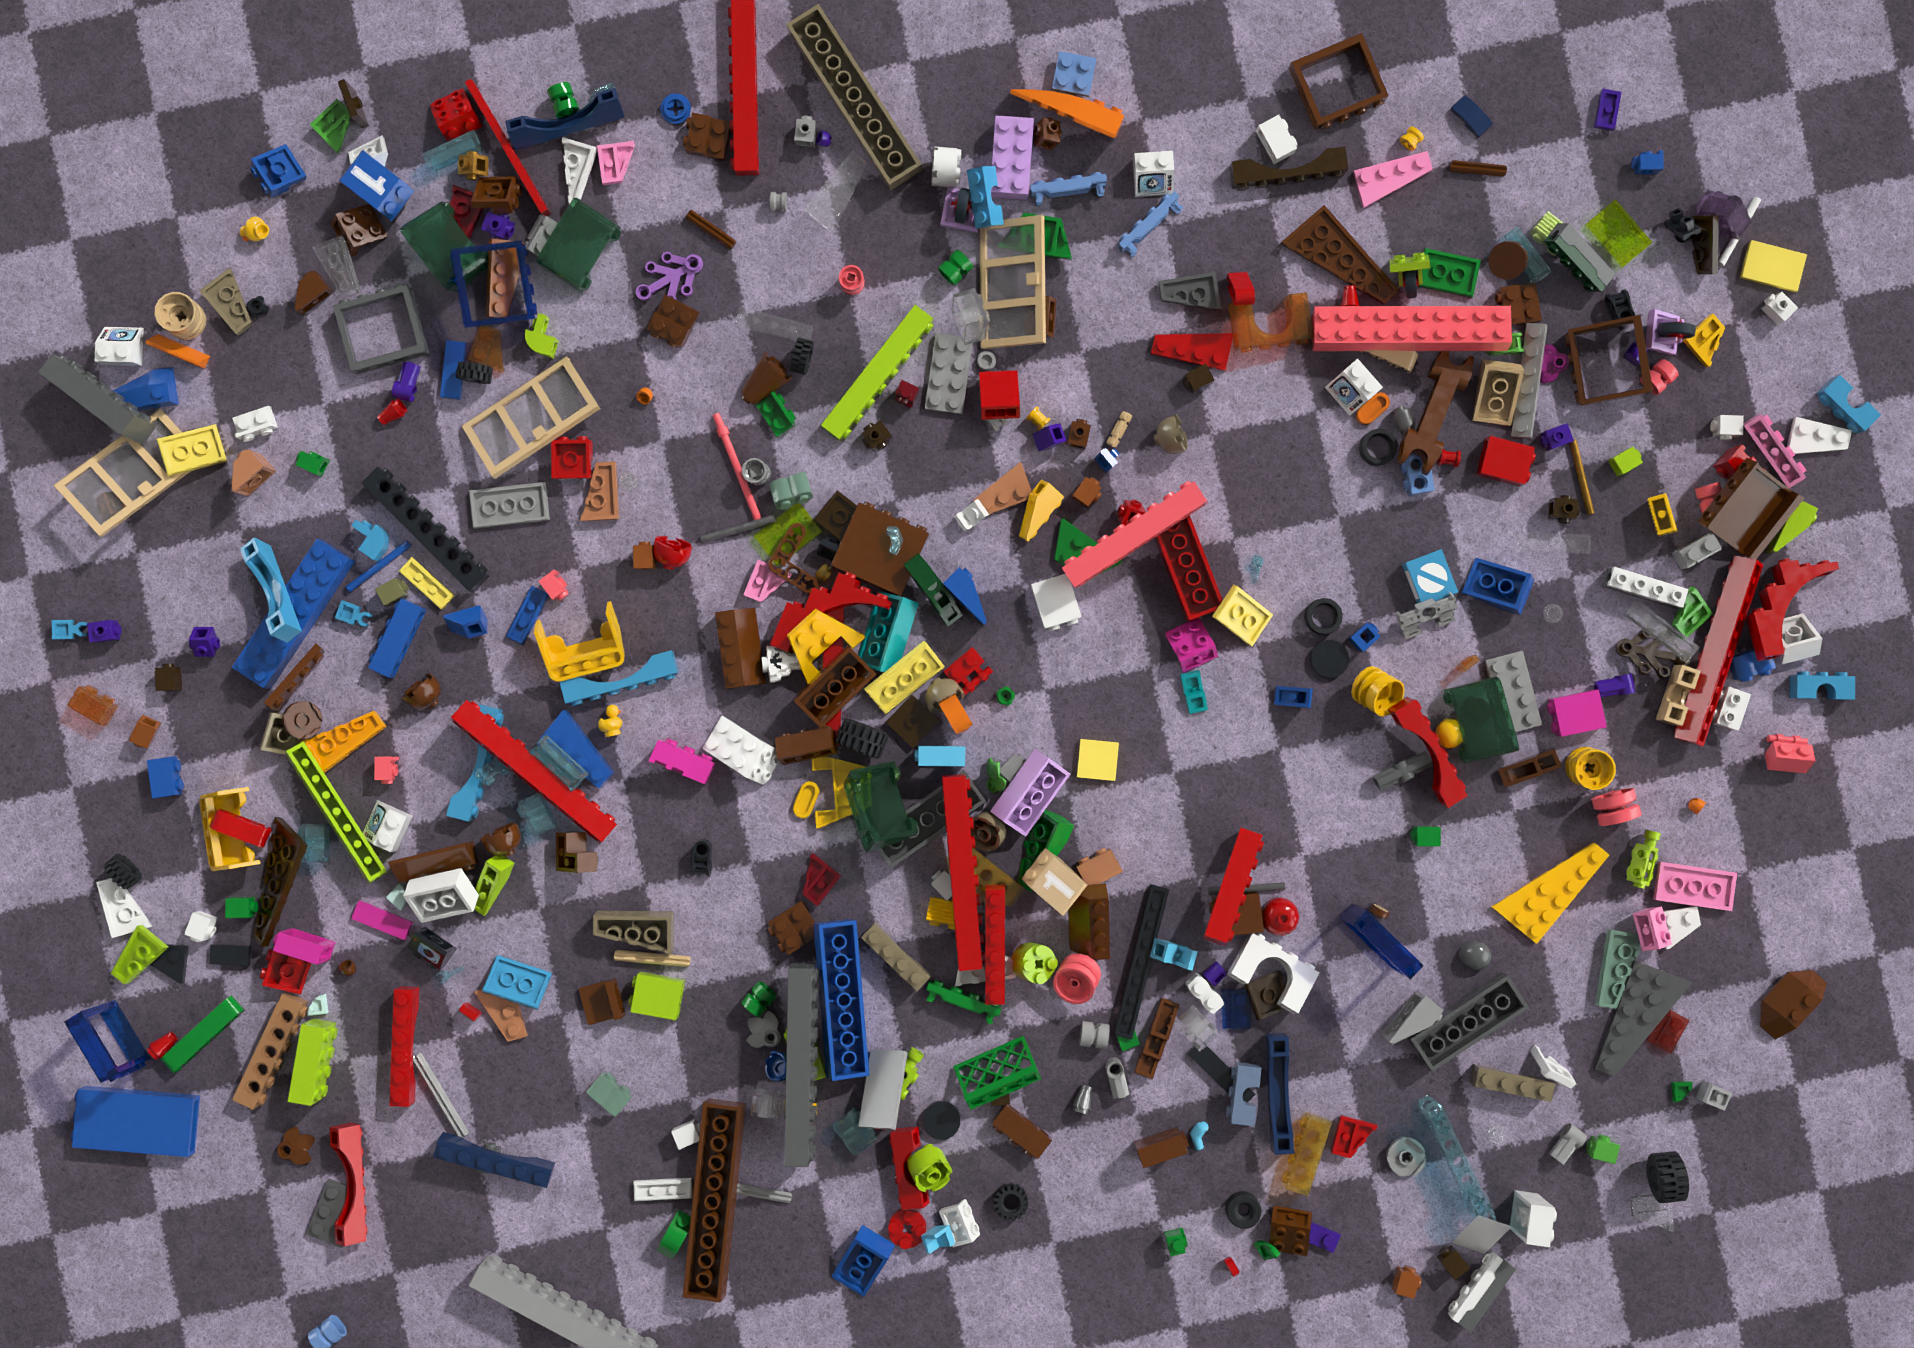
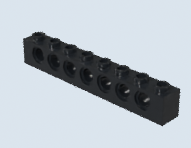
M376 467L361 483L469 592L474 593L490 577L486 573L488 571L487 568L480 562L477 564L473 560L474 555L467 549L463 550L459 546L461 542L453 535L450 537L446 533L448 529L442 523H436L432 519L434 515L426 508L423 510L419 506L421 502L414 495L409 496L405 492L407 488L399 481L396 483L392 479L394 475L387 468L383 470L380 467ZM389 483L390 490L385 493L383 488ZM403 497V504L401 506H398V498ZM416 510L417 517L414 520H411L410 514L412 511ZM426 524L431 526L428 533H424V526ZM443 537L444 544L438 547L437 540ZM453 551H457L458 556L452 561L450 555ZM470 564L471 571L465 574L464 567Z

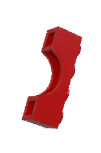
M918 1126L896 1128V1130L890 1132L889 1143L893 1150L892 1163L895 1165L896 1170L895 1182L899 1190L898 1202L901 1204L902 1210L923 1209L930 1203L928 1190L923 1192L917 1188L908 1170L907 1159L911 1156L912 1152L921 1146Z

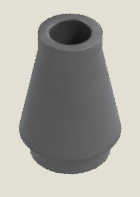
M1081 1085L1072 1104L1074 1106L1073 1111L1088 1115L1089 1110H1091L1093 1087Z

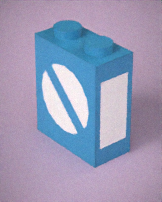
M1442 549L1402 564L1417 604L1431 598L1434 601L1449 597V592L1452 594L1458 592Z

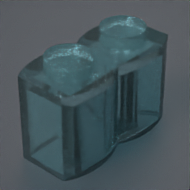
M539 793L518 802L519 807H517V811L522 818H525L527 823L525 828L529 835L538 837L558 827L546 799Z
M302 824L298 830V835L308 846L301 863L329 862L330 824Z
M852 1108L839 1117L832 1125L836 1133L844 1140L850 1152L857 1155L871 1146L877 1138L872 1128H861L858 1126L860 1112Z

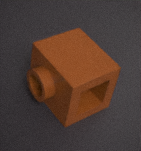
M1085 477L1072 498L1088 508L1092 501L1096 503L1102 495L1099 492L1102 488L1099 486L1100 482L1093 477Z
M638 542L639 545H633L634 569H656V559L653 554L654 545H650V542Z
M142 715L137 721L128 741L133 742L137 747L147 749L153 742L161 722Z
M1404 1265V1268L1398 1266L1392 1290L1395 1294L1414 1299L1416 1291L1421 1287V1276L1411 1266Z

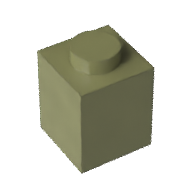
M394 578L375 588L383 605L388 607L400 601L401 598L404 599L409 596L407 592L409 590L408 585L404 580L401 581L398 578Z

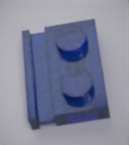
M1221 989V998L1224 1002L1222 1006V1028H1251L1250 1000L1246 989Z

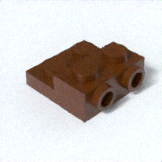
M692 112V116L688 117L686 122V128L689 129L688 136L683 138V147H685L686 153L724 161L730 134V121L713 119L709 115Z
M516 176L479 177L471 201L473 208H492L494 214L513 213L514 209L519 206L517 197L522 196V186L518 184Z
M1536 283L1504 286L1496 290V304H1499V306H1511V326L1542 321Z
M665 294L657 312H654L647 330L651 331L650 335L657 339H661V337L667 339V344L674 348L678 346L684 347L700 312Z
M800 901L768 922L770 926L767 928L773 937L777 936L780 941L777 943L783 953L787 952L788 955L814 939L813 923L816 922L803 901Z

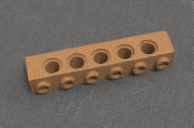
M290 992L281 994L235 1092L233 1101L252 1110L265 1103L267 1099L266 1091L275 1082L276 1078L273 1076L276 1070L279 1071L283 1065L284 1060H282V1057L291 1048L292 1043L290 1040L299 1031L300 1025L298 1023L301 1018L305 1017L308 1011L306 1006L309 1001ZM286 1012L291 1013V1021L286 1018ZM278 1029L283 1031V1038L279 1037ZM270 1047L275 1049V1056L270 1053ZM262 1064L267 1067V1073L262 1071ZM254 1082L259 1085V1090L254 1089Z

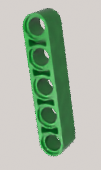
M232 995L229 996L160 1060L175 1074L182 1068L183 1064L186 1065L196 1056L197 1051L200 1052L211 1042L210 1039H214L225 1029L224 1027L231 1024L239 1016L238 1014L240 1012L243 1013L245 1009Z

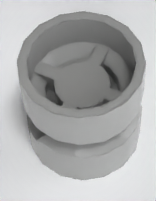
M751 458L743 464L742 475L751 484L762 486L769 481L771 470L760 459Z
M1082 1021L1079 1046L1091 1047L1094 1045L1095 1048L1107 1049L1109 1024L1098 1023L1095 1026L1093 1022Z

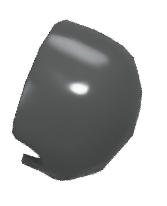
M1470 940L1461 946L1459 956L1465 966L1477 971L1483 970L1489 965L1492 953L1484 943L1478 940Z

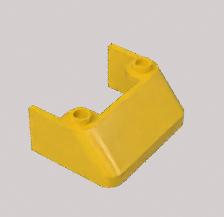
M611 601L607 602L605 612L608 621L602 624L600 630L602 637L566 646L564 640L558 635L546 637L541 621H536L534 635L552 680L560 682L618 667L624 662L625 654L620 626Z
M249 787L201 795L199 798L206 851L211 871L260 864V860L254 861V851L249 846H245V841L210 828L217 809H223L240 815V808L246 803L244 792L249 791Z

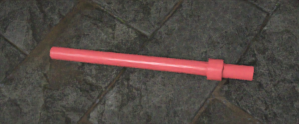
M716 413L712 416L717 426V434L723 441L754 520L760 519L761 515L747 480L742 475L741 465L728 436L730 434L727 426H724L720 413Z

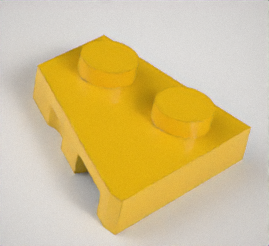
M1714 313L1709 314L1696 327L1695 336L1683 339L1682 341L1705 367H1710L1714 351H1717L1719 339L1722 337L1725 327Z

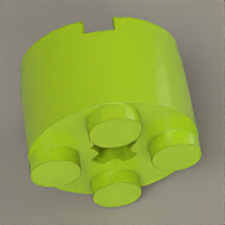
M1032 942L1020 944L1012 954L1013 973L1019 979L1031 983L1044 984L1051 978L1055 968L1058 966V961L1052 950L1041 944Z
M927 1144L907 1159L908 1170L920 1191L926 1192V1190L930 1189L932 1192L937 1191L949 1182L952 1168L940 1148Z

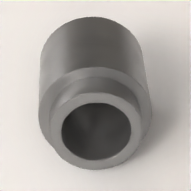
M1403 405L1393 410L1394 414L1391 416L1397 431H1400L1401 435H1404L1408 428L1416 429V422L1409 407L1405 408Z

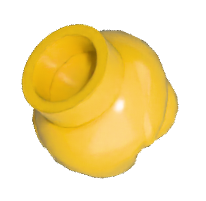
M251 217L246 221L245 226L240 228L239 233L246 242L249 240L260 241L268 236L269 227L261 218Z
M609 705L605 712L610 718L605 720L600 718L598 721V728L605 734V737L620 734L619 729L622 727V720L617 717L621 710L616 705Z

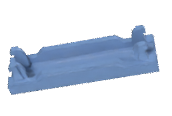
M1095 172L1087 177L1076 175L1067 180L1056 178L1052 182L1047 183L1036 181L1033 185H1030V195L1035 197L1036 206L1042 205L1044 195L1049 198L1083 194L1088 193L1091 188H1096L1097 195L1103 197L1105 192L1103 187L1106 186L1107 176L1106 174Z
M1175 191L1171 195L1167 193L1160 200L1161 204L1157 208L1152 207L1146 213L1147 217L1143 221L1140 219L1133 225L1132 228L1134 230L1129 234L1126 232L1120 237L1118 249L1121 252L1127 251L1131 254V257H1134L1137 249L1133 243H1140L1167 217L1169 209L1177 214L1182 212L1183 206H1180L1178 203L1179 195Z

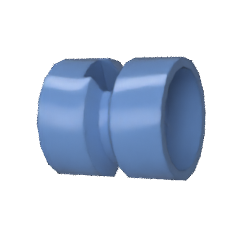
M330 1315L321 1325L316 1326L308 1333V1339L314 1348H330L334 1343L346 1336L347 1330L337 1316Z

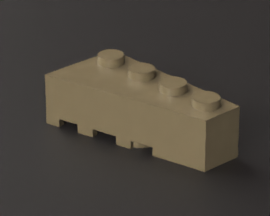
M597 911L593 915V935L672 954L674 950V911Z

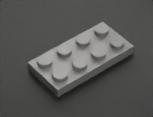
M935 333L925 403L926 410L963 415L973 338Z
M1523 651L1484 660L1503 734L1542 725Z

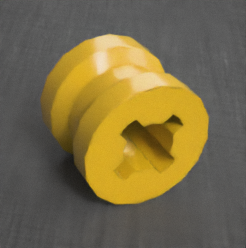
M1410 126L1407 129V133L1402 135L1399 141L1408 150L1414 151L1417 143L1422 142L1424 136L1417 128Z

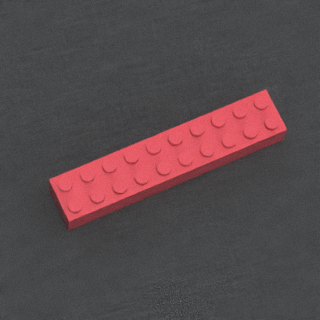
M1511 306L1314 307L1312 314L1313 351H1508L1512 343Z

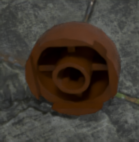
M430 672L425 674L427 678L424 681H416L404 693L406 696L401 697L411 708L423 710L429 707L432 709L438 704L439 700L437 698L441 694L440 683Z
M511 822L495 829L491 836L489 833L481 837V841L486 850L491 854L497 856L503 854L504 857L515 853L514 849L521 841V832L517 823Z

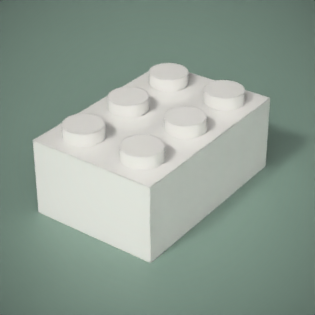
M461 868L411 879L403 895L421 923L473 912L479 896Z
M1515 1190L1510 1229L1526 1244L1550 1247V1243L1554 1239L1553 1222L1556 1221L1557 1217L1555 1207L1538 1193Z

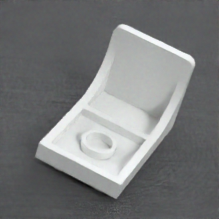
M721 716L702 748L744 777L763 785L771 778L773 770L780 763L777 760L775 747L755 737L724 716Z

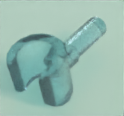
M1254 555L1251 564L1256 566L1253 582L1258 583L1259 570L1264 562L1263 558L1258 555Z
M461 966L452 971L444 970L438 972L436 976L440 974L444 976V980L438 983L441 984L448 981L451 976L464 971V967Z

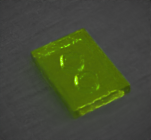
M1616 199L1585 224L1621 268L1653 243Z
M796 503L775 519L776 522L768 524L756 533L754 537L770 557L791 524L800 523L806 529V534L795 552L817 537L822 531L802 504ZM800 527L792 528L793 536L791 538L787 536L786 539L792 540L796 544L797 541L793 539L796 535H801ZM785 542L782 544L781 549L787 554L792 550V546L790 543ZM779 559L777 561L773 560L776 566L780 565Z

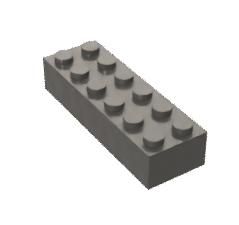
M51 354L38 373L120 435L142 445L146 442L156 428V425L151 422V417L137 411L138 408L132 403L125 402L122 395L115 391L112 392L110 390L111 387L102 381L96 380L98 377L94 374L84 371V367L76 361L72 362L63 355L58 357Z
M962 770L961 772L958 773V774H965V775H966V779H967V778L970 779V777L967 775V773L965 772V770ZM971 779V790H967V796L972 800V809L969 810V813L986 802ZM942 785L869 836L890 868H893L946 830Z
M1501 972L1444 1009L1442 1018L1438 1023H1434L1432 1026L1407 1037L1426 1068L1433 1072L1529 1009V1006L1510 977Z

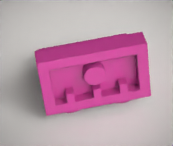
M1199 617L1165 633L1168 642L1178 657L1183 673L1218 657L1216 645Z

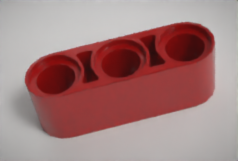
M1227 273V281H1229L1227 288L1234 306L1254 305L1255 290L1248 273Z
M217 809L210 824V828L217 832L259 847H265L272 828H266L264 824L223 809Z

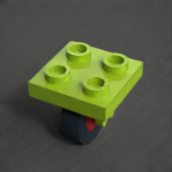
M1421 252L1414 253L1413 257H1405V255L1393 256V259H1390V273L1398 272L1399 287H1406L1407 298H1416L1417 286L1423 284L1422 269L1430 268L1429 255Z

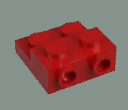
M578 436L576 440H569V437H557V440L551 441L552 479H591L593 442L588 437Z
M268 949L265 958L268 964L266 968L262 967L259 979H262V986L301 994L311 963L273 951V949Z

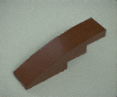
M1161 998L1134 1070L1135 1074L1150 1080L1154 1078L1158 1062L1161 1060L1166 1042L1169 1040L1180 1004Z

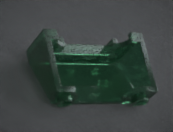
M575 197L537 258V264L544 271L582 293L584 289L587 290L590 287L592 280L589 273L608 242L612 243L619 239L621 227L584 201Z
M441 201L400 228V232L440 284L448 291L459 292L488 268V252L485 249L480 250L475 247L454 220L453 212L455 210L448 202Z
M1497 676L1444 689V702L1446 705L1454 708L1464 743L1461 745V749H1459V756L1462 761L1464 760V763L1509 754L1519 750L1503 686Z
M895 761L851 770L844 782L845 793L866 853L913 837L918 833V823L912 817H907L897 787L901 773L899 767H896Z

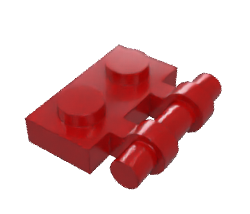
M973 647L943 671L949 679L956 681L958 684L962 681L965 686L961 689L965 695L969 692L972 693L979 683L985 682L988 676L993 673L989 666L984 670L979 667L985 661ZM975 670L978 675L969 682L966 677Z

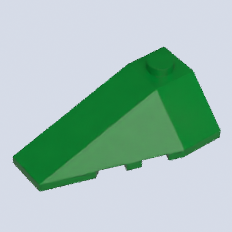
M1045 809L1030 830L1029 840L1024 841L1023 847H1026L1027 852L1026 858L1021 860L1017 883L1029 892L1033 891L1022 880V877L1045 848L1058 856L1067 843L1074 824L1063 816Z

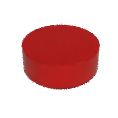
M1231 1257L1223 1260L1232 1277L1240 1273Z

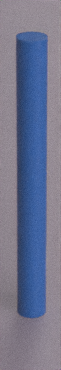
M406 540L346 586L348 591L352 592L412 546L410 542Z

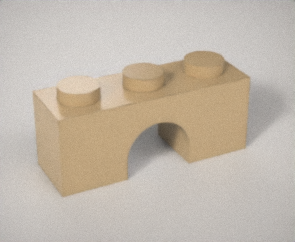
M1684 665L1673 666L1656 720L1672 726H1683L1688 707H1685V699L1689 691L1695 689L1701 671Z

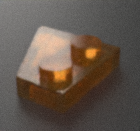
M481 324L468 360L490 366L494 370L504 373L501 333L497 329Z

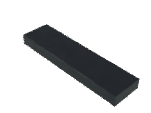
M1200 1039L1187 1054L1229 1093V1087L1233 1086L1231 1069ZM1250 1088L1245 1089L1242 1096L1243 1101L1249 1102L1256 1094Z

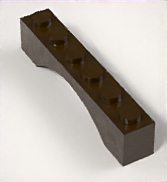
M1346 146L1328 148L1312 162L1292 169L1270 168L1252 159L1232 161L1229 166L1232 189L1237 188L1238 191L1247 190L1250 186L1264 188L1272 183H1275L1276 186L1287 184V181L1302 183L1310 178H1313V181L1323 180L1325 176L1340 178L1349 169Z

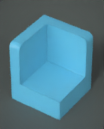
M949 1225L934 1226L921 1235L926 1253H932L939 1247H951L955 1244Z

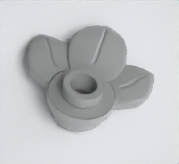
M767 1011L763 1019L757 1017L749 1018L748 1027L752 1034L746 1041L756 1048L764 1045L767 1047L776 1046L781 1039L780 1032L777 1030L779 1024L777 1017L772 1012ZM768 1034H773L775 1039L769 1040Z

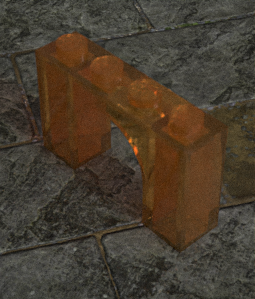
M1307 292L1288 294L1284 298L1286 326L1282 333L1276 335L1264 333L1258 328L1254 320L1252 305L1234 306L1232 301L1228 305L1235 351L1241 350V353L1253 351V348L1268 350L1271 349V346L1277 345L1278 348L1289 347L1292 343H1296L1297 346L1308 344V341L1314 338Z

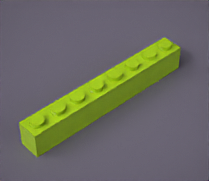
M916 304L913 306L821 424L824 430L839 441L842 439L846 440L852 432L850 428L854 423L856 425L859 424L864 417L862 413L866 408L869 410L874 405L875 396L878 393L881 395L884 392L889 378L892 380L899 372L897 368L900 364L904 365L909 360L911 350L913 348L916 350L922 343L921 337L925 333L928 335L933 329L934 325L932 323L934 321L930 315Z
M304 741L287 750L286 757L368 885L386 875L387 870Z

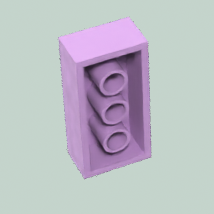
M995 117L992 166L996 168L998 186L992 187L991 198L1028 200L1034 118Z
M1034 749L990 812L1026 837L1070 776V773L1043 753Z

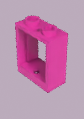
M290 928L276 934L273 940V945H275L273 951L318 965L330 960L336 942Z

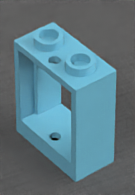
M919 746V750H915V762H918V766H965V746Z

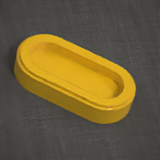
M805 782L799 790L793 805V812L798 818L808 817L814 808L820 792L819 786L815 782Z

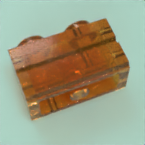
M91 685L77 687L73 697H71L67 704L68 707L99 725H108L119 705L114 703L115 699L105 694L103 696L98 694V689Z

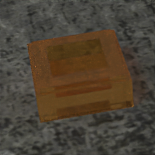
M1469 655L1456 668L1460 672H1466L1480 659L1477 655Z

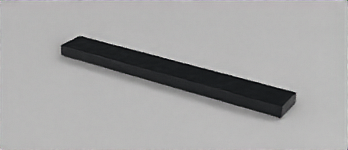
M1150 884L1113 1032L1114 1035L1133 1039L1152 962L1150 954L1154 939L1158 938L1169 893L1168 888Z

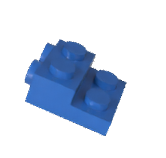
M287 144L251 158L250 171L255 178L259 177L262 182L260 183L261 189L265 194L269 193L271 198L288 191L290 186L306 180V174Z

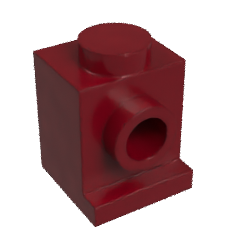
M901 380L895 393L894 401L912 408L918 396L919 387Z

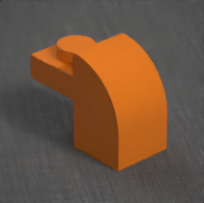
M956 694L939 703L956 735L967 731L973 725Z

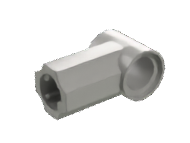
M1109 1058L1105 1063V1069L1113 1099L1124 1098L1129 1095L1124 1067L1118 1058ZM1113 1064L1119 1065V1069L1115 1072L1110 1071V1067Z
M1571 1123L1566 1124V1129L1560 1133V1139L1549 1152L1551 1156L1563 1165L1574 1150L1580 1148L1587 1139V1135Z

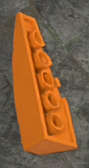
M1011 89L1010 91L1011 94L1031 103H1036L1047 110H1053L1063 117L1072 118L1074 122L1112 138L1117 137L1125 117L1124 114H1121L1122 109L1112 106L1111 109L1104 106L1105 102L1098 99L1091 101L1078 96L1047 90Z

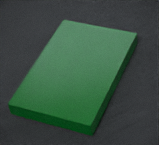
M1425 248L1423 252L1425 255H1429L1430 268L1422 269L1423 284L1417 287L1473 298L1481 260Z

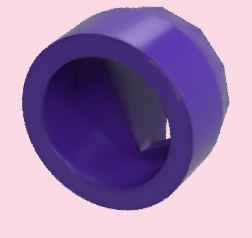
M820 130L816 138V144L822 147L829 146L832 139L830 133Z

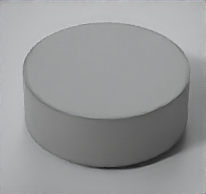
M984 351L978 355L977 365L981 370L990 371L995 367L996 358L993 353Z

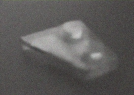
M1653 1194L1630 1196L1631 1216L1638 1220L1646 1221L1649 1224L1665 1228L1668 1231H1674L1671 1202L1659 1203Z

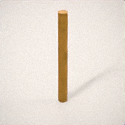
M1574 439L1569 445L1586 513L1590 515L1595 512L1577 439Z

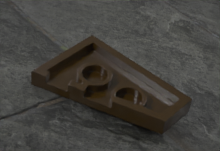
M1688 215L1693 217L1694 223L1701 228V233L1691 235L1694 247L1692 254L1697 274H1718L1719 215Z

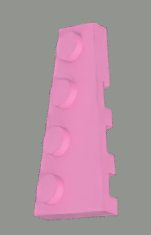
M1428 151L1354 170L1353 175L1362 208L1369 206L1430 172L1432 166Z

